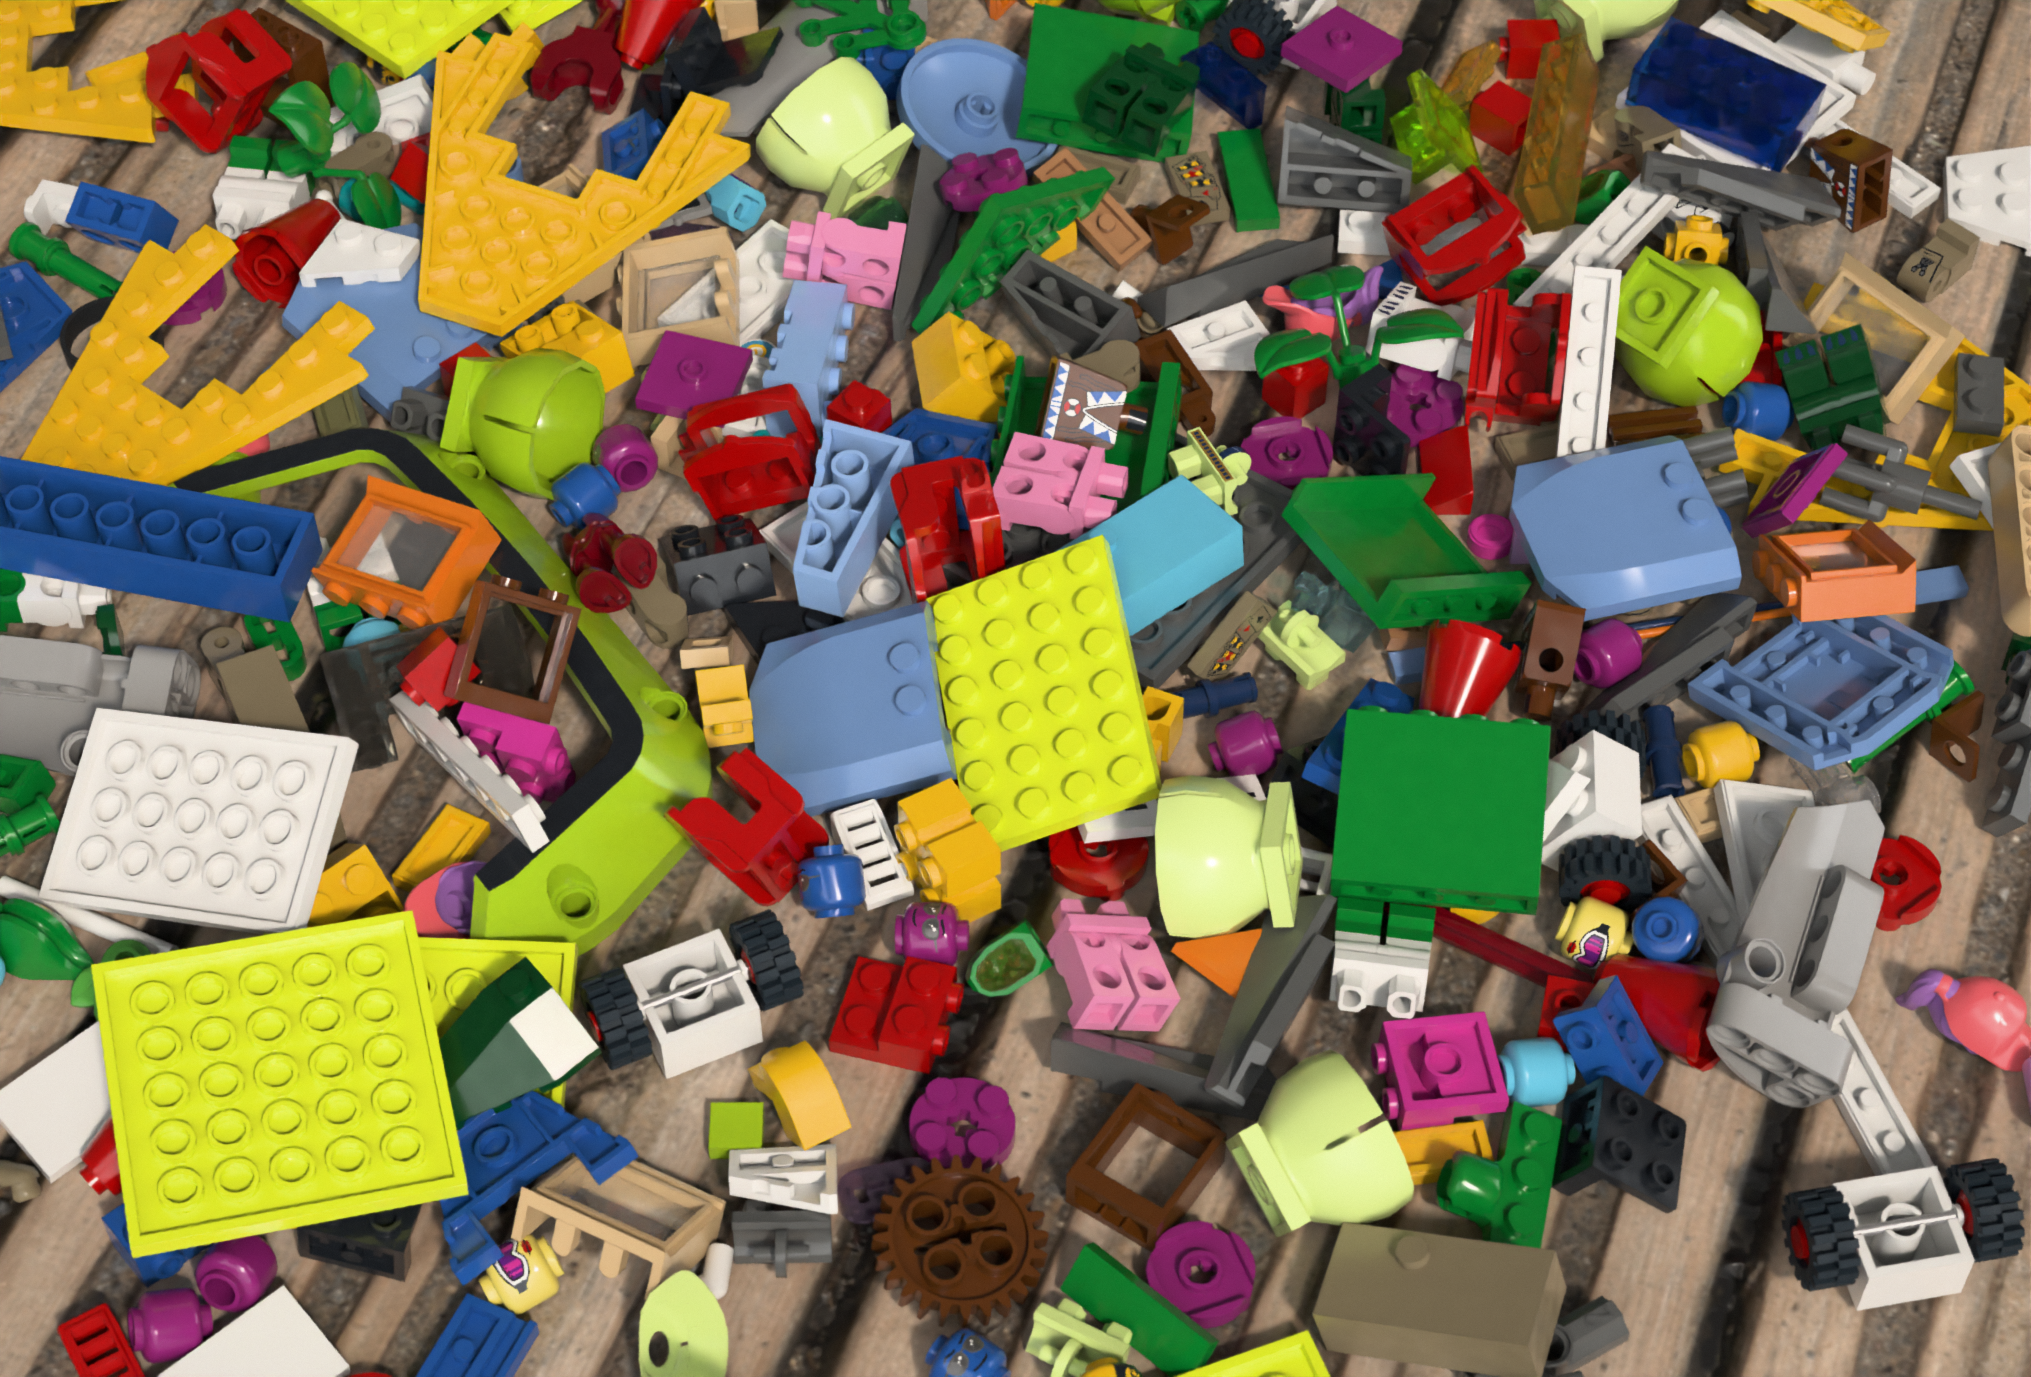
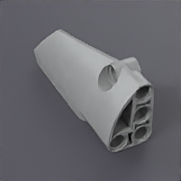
M852 0L860 4L859 0ZM876 0L880 13L887 16L893 14V10L887 7L885 0ZM911 0L908 6L909 11L917 13L926 24L928 22L927 0ZM793 1L789 2L760 30L764 31L780 26L784 33L776 53L772 56L764 71L763 77L752 85H733L724 88L715 95L709 96L730 103L731 116L720 135L725 137H748L771 117L774 110L796 87L818 69L837 59L833 48L835 37L843 33L862 34L863 29L871 27L827 35V39L822 45L808 47L802 43L799 27L804 21L808 19L823 20L842 15L816 4L811 7L802 8Z
M0 635V754L41 761L47 770L75 777L96 708L193 719L201 686L200 667L182 649L137 645L132 657L103 654L99 649L84 644Z
M1870 800L1830 806L1796 807L1793 809L1732 948L1721 955L1717 962L1716 973L1720 986L1706 1028L1709 1041L1718 1056L1736 1075L1757 1091L1786 1106L1805 1108L1840 1095L1854 1052L1853 1045L1845 1038L1832 1032L1831 1028L1835 1015L1846 1009L1856 993L1884 898L1883 887L1870 880L1885 831V827Z

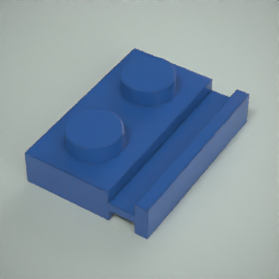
M467 1293L416 1377H514L539 1335L538 1325L532 1320L526 1322L516 1318L515 1313Z

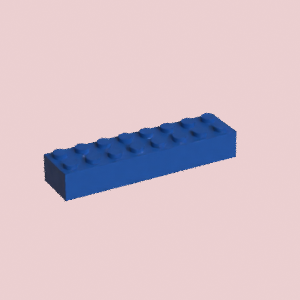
M0 456V569L290 623L312 575L311 570L313 567L315 568L323 551L314 513Z

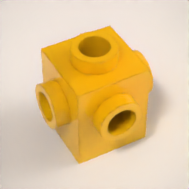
M1689 215L1686 217V221L1675 220L1674 233H1666L1663 256L1672 262L1687 258L1717 266L1718 264H1726L1729 238L1722 237L1720 224L1713 223V218L1702 215Z

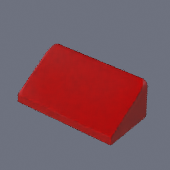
M1458 426L1419 441L1421 474L1433 473L1436 476L1423 501L1436 515H1471L1474 488L1468 426Z

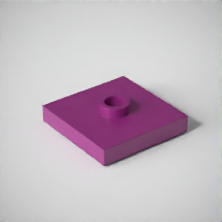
M1337 5L1282 43L1281 56L1347 93L1402 54L1403 41Z
M665 330L635 397L636 408L687 420V412L692 410L693 406L738 396L753 361L752 349ZM725 424L716 427L724 428Z
M1835 443L1793 459L1744 520L1741 528L1753 539L1759 537V534H1767L1793 524L1813 502L1817 493L1847 457L1848 453Z

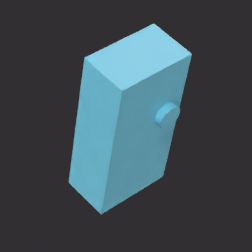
M1182 474L1058 549L1061 550L1100 535L1105 537L1110 545L1129 636L1139 632L1156 619L1166 615L1167 612L1174 610L1188 599L1193 598L1244 566L1242 525Z

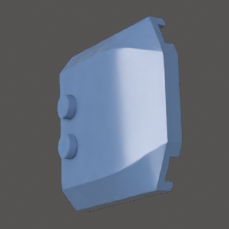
M416 223L382 229L419 239L422 250L423 229ZM421 255L401 281L380 283L377 281H367L362 284L344 285L342 277L317 279L316 287H303L300 280L282 315V326L297 340L338 301L367 316L375 329L348 356L360 362L369 375L364 381L357 384L359 395L390 423L393 404L396 400H401L403 387L413 386L425 390L441 378L439 363L475 342L491 351L500 345V342L509 338L518 329L523 327L522 322L506 335L500 337L421 312L418 303Z
M1668 435L1517 466L1509 520L1541 589L1552 599L1561 597L1571 606L1585 608L1584 621L1739 589L1742 574L1737 547L1683 440Z
M928 601L766 644L749 689L756 756L801 794L805 803L804 811L811 817L843 809L870 799L878 800L936 785L949 778L957 779L952 738L944 722L935 652L939 651L934 614Z
M1792 614V624L1732 667L1729 665V662L1721 659L1688 683L1687 686L1691 700L1726 720H1732L1740 724L1748 733L1816 771L1869 755L1936 704L1954 667L1953 650L1886 615L1800 622Z

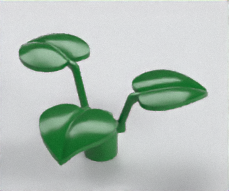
M343 62L333 68L329 77L331 95L336 106L345 113L342 119L334 124L329 121L331 115L329 101L316 84L310 81H301L286 88L269 108V112L279 118L296 137V140L282 144L277 149V160L283 173L290 178H295L312 172L316 179L323 176L354 178L357 181L351 186L352 199L364 223L367 226L378 229L400 226L402 218L400 200L391 183L382 174L374 172L366 176L361 170L325 168L326 162L331 157L330 149L334 142V133L349 125L350 122L353 123L361 134L374 131L379 124L381 116L380 101L376 89L368 76L356 64L351 62Z
M1338 265L1324 269L1321 272L1301 275L1295 278L1289 285L1290 293L1296 299L1316 300L1332 296L1343 346L1338 351V357L1336 358L1331 350L1332 342L1329 336L1320 332L1311 334L1307 329L1296 328L1275 332L1261 339L1255 348L1254 361L1260 379H1263L1277 369L1325 355L1332 368L1333 377L1338 379L1339 389L1379 364L1382 343L1403 344L1439 338H1464V333L1459 324L1446 312L1434 308H1421L1389 317L1387 319V326L1376 330L1371 355L1365 351L1364 346L1351 345L1340 293L1362 288L1365 283L1363 271L1356 266Z

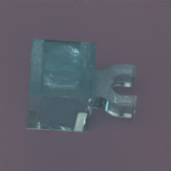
M1303 571L1295 580L1294 588L1300 590V593L1292 601L1291 609L1298 612L1304 609L1313 611L1319 617L1318 627L1340 648L1354 653L1377 627L1336 578L1326 586L1315 575Z

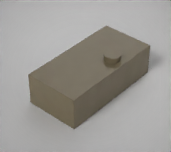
M273 644L216 663L233 724L310 733ZM340 813L328 855L348 843Z
M1343 1222L1312 1315L1327 1351L1498 1377H1542L1566 1292V1284L1555 1250Z

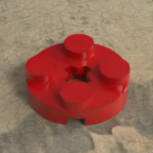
M1077 826L1052 834L1049 837L1048 849L1051 876L1056 882L1079 895L1100 898L1106 902L1117 901L1124 896L1126 890L1135 886L1143 877L1149 858L1148 840H1146V837L1084 843ZM1099 845H1104L1107 847V856L1094 857L1086 849L1096 850Z
M1900 835L1898 840L1882 838L1870 880L1884 889V898L1876 922V927L1883 931H1896L1901 925H1910L1921 921L1933 911L1942 888L1940 863L1925 845L1911 837ZM1883 873L1887 877H1891L1894 874L1900 877L1898 885L1884 883L1879 874Z

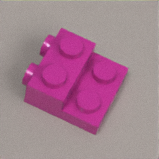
M463 703L457 720L464 735L472 741L481 757L487 754L501 774L506 772L514 780L523 796L530 794L537 804L542 803L543 800L554 803L574 785L576 773L573 770L567 750L556 727L471 703Z
M1485 1011L1384 1021L1382 1023L1378 1043H1372L1371 1062L1376 1075L1385 1074L1388 1087L1382 1090L1383 1111L1387 1120L1396 1119L1399 1131L1453 1124L1454 1117L1506 1112L1509 1098Z

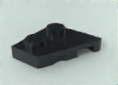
M798 600L731 603L725 606L726 619L757 665L760 663L767 643L845 623L842 617L800 606Z

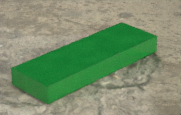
M1260 129L1217 132V146L1236 232L1279 229L1280 215Z
M1094 1242L1084 1245L1060 1287L1061 1291L1104 1325L1114 1321L1130 1329L1132 1337L1129 1345L1169 1377H1175L1204 1367L1219 1343L1217 1338Z

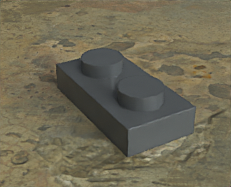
M1958 353L1954 365L1953 431L2000 437L2004 426V358Z

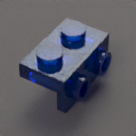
M1212 41L1181 56L1180 62L1187 60L1199 66L1200 73L1196 87L1199 91L1245 128L1254 129L1262 125L1267 85Z

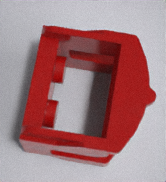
M235 8L228 13L209 20L191 37L183 31L168 36L158 44H152L147 47V96L167 119L175 122L199 149L207 153L216 154L230 145L233 135L246 136L261 124L263 112L260 107L274 81L290 71L292 59L246 10L241 11ZM234 36L250 51L255 59L244 63L229 48ZM189 57H191L193 79L214 101L210 110L213 113L212 116L187 91L174 88Z
M1472 164L1465 168V172L1394 215L1390 213L1381 222L1391 258L1404 272L1411 285L1417 287L1416 292L1423 301L1441 307L1449 304L1454 305L1462 300L1478 294V291L1483 292L1500 281L1526 259L1524 244L1518 237V235L1527 230L1526 226L1521 222L1524 215L1504 193L1493 187L1479 169ZM1475 212L1482 222L1481 225L1428 257L1419 247L1429 243L1435 236L1453 225L1467 220ZM1502 246L1505 251L1491 259V253ZM1475 263L1482 264L1437 292L1426 279L1430 275L1453 272Z
M1488 287L1487 292L1478 291L1468 387L1464 406V425H1467L1468 429L1470 419L1474 416H1481V420H1486L1487 432L1491 429L1492 421L1540 426L1541 422L1555 420L1561 400L1572 293H1539L1533 296L1531 307L1507 305L1509 289ZM1551 328H1558L1551 394L1544 393L1550 335Z
M784 384L696 405L687 412V432L678 436L685 447V450L678 451L684 462L683 474L693 492L702 497L715 522L724 516L736 515L808 498L810 487L814 484L818 450L821 449L822 444L811 421L810 414L797 389L792 384ZM787 410L798 431L787 433L786 438L774 436L740 438L735 435H727L724 437L723 442L718 443L710 428Z
M962 456L904 467L901 468V472L892 476L890 480L891 492L905 537V545L900 550V561L912 604L926 601L929 597L948 591L947 581L942 568L943 565L965 561L972 582L1006 570L1001 518L984 460L981 461L973 457L963 459ZM954 487L959 490L969 522V530L959 532Z
M745 747L740 753L734 750L716 768L730 788L756 813L746 824L740 823L721 805L708 797L693 799L681 811L674 806H670L664 812V818L673 825L700 855L760 906L768 907L776 902L779 903L798 883V864L803 859L814 857L813 847L828 846L829 835L817 821L804 811L805 803L801 794Z

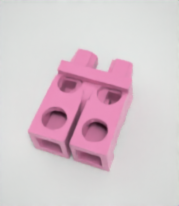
M820 211L817 214L816 224L791 220L782 277L802 281L847 284L849 302L891 310L907 224L889 221L888 230L886 231L857 226L852 220L846 218L830 220V213Z
M1015 432L1003 461L1004 466H1001L993 486V492L1000 513L1002 530L1010 531L1012 524L1017 523L1041 527L1045 531L1056 535L1070 533V539L1075 540L1086 533L1088 528L1093 529L1117 514V500L1101 498L1100 495L1124 498L1128 487V467L1105 463V448L1091 446L1090 450L1076 444Z
M1080 899L1061 900L1051 916L1055 933L1046 948L1050 958H1054L1058 973L1064 976L1073 1002L1067 1012L1072 1028L1114 1030L1117 1025L1119 1031L1159 1032L1181 998L1156 942L1148 935L1151 926L1147 917L1130 916L1125 903L1122 901H1108L1101 904L1095 914H1087Z

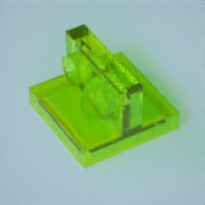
M1421 68L1406 77L1414 103L1391 117L1390 121L1399 152L1412 157L1411 181L1417 185L1450 163L1461 173L1465 172V168L1471 164L1483 173L1482 164L1466 114Z

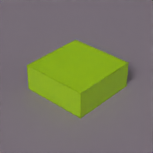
M711 1102L708 1144L710 1159H729V1150L763 1148L764 1102Z

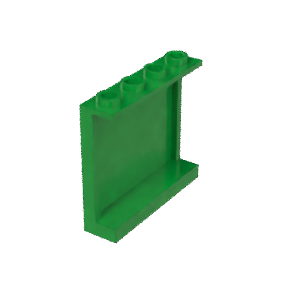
M1035 3L1028 33V56L1016 137L1165 163L1167 157L1187 154L1192 136L1194 98L1190 110L1182 117L1178 124H1175L1166 136L1162 149L1155 158L1121 142L1123 131L1115 139L1083 123L1082 120L1090 89L1120 57L1125 55L1126 49L1131 44L1141 48L1150 42L1162 48L1165 54L1164 60L1176 66L1186 60L1197 65L1200 32Z
M1017 356L1014 373L1006 374L1004 396L1005 401L1008 402L1007 406H1000L998 411V433L1001 436L1000 439H993L991 445V465L994 467V470L988 473L992 488L1001 466H1004L1003 461L1014 433L1034 435L1047 377L1026 376L1024 356ZM1162 362L1159 382H1140L1135 390L1126 394L1124 403L1146 407L1148 415L1142 435L1118 430L1113 449L1105 450V463L1128 467V487L1124 498L1100 495L1101 498L1117 500V513L1169 482L1168 453L1174 451L1182 402L1181 363Z
M1433 473L1302 478L1301 482L1292 491L1291 499L1281 516L1379 629L1431 625L1434 620H1439L1440 625L1448 624L1449 619L1464 622L1509 619L1532 584L1522 571L1488 573L1423 501L1436 479Z
M1373 705L1362 706L1358 709H1347L1330 895L1333 897L1340 896L1372 901L1536 915L1540 890L1551 726L1540 725L1537 721L1527 718L1500 722L1489 721L1487 717L1478 714H1465L1459 718L1441 717L1429 710H1413L1408 714L1393 713Z

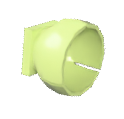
M1534 0L1537 19H1557L1560 40L1592 67L1604 57L1602 43L1605 40L1641 37L1662 25L1677 9L1679 0Z
M840 57L814 72L796 87L771 114L772 117L767 119L756 138V153L768 170L791 187L825 193L828 199L823 211L830 213L832 220L843 217L895 179L915 134L904 122L891 130L887 96L872 73L854 58ZM780 127H781L791 138H789L787 135H785V133L780 129Z
M1193 775L1166 779L1160 790L1157 804L1155 851L1160 909L1167 933L1173 937L1201 939L1236 933L1266 909L1271 911L1273 928L1294 927L1303 856L1291 783L1271 782L1267 799L1258 801L1225 779Z
M1332 1050L1305 1058L1280 1077L1274 1084L1258 1122L1225 1142L1276 1237L1292 1232L1310 1221L1342 1226L1343 1222L1366 1225L1393 1215L1413 1199L1414 1184L1407 1162L1388 1121L1385 1120L1360 1134L1358 1127L1382 1115L1383 1112L1361 1077L1341 1054Z

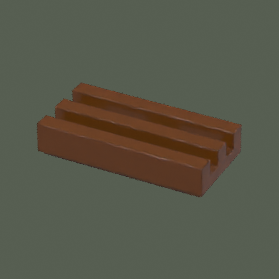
M1696 406L1608 415L1607 433L1612 447L1667 435H1676L1674 437L1683 440L1704 434L1705 432L1702 433L1703 424L1701 419H1697L1698 410Z

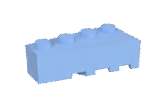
M794 280L784 310V324L780 323L777 332V348H772L769 357L771 370H765L763 375V389L792 384L797 389L810 414L817 435L823 436V426L825 419H827L826 407L832 402V395H839L841 391L842 369L838 368L839 362L847 361L849 338L848 335H845V331L853 330L855 303H848L847 284ZM787 410L765 415L766 429L770 436L786 438L787 433L798 431Z
M825 419L822 431V447L818 450L815 463L816 474L814 484L810 487L808 495V511L806 520L803 521L793 565V575L800 606L844 617L898 514L891 492L890 480L896 473L901 472V468L914 466L915 463L912 442L909 440Z

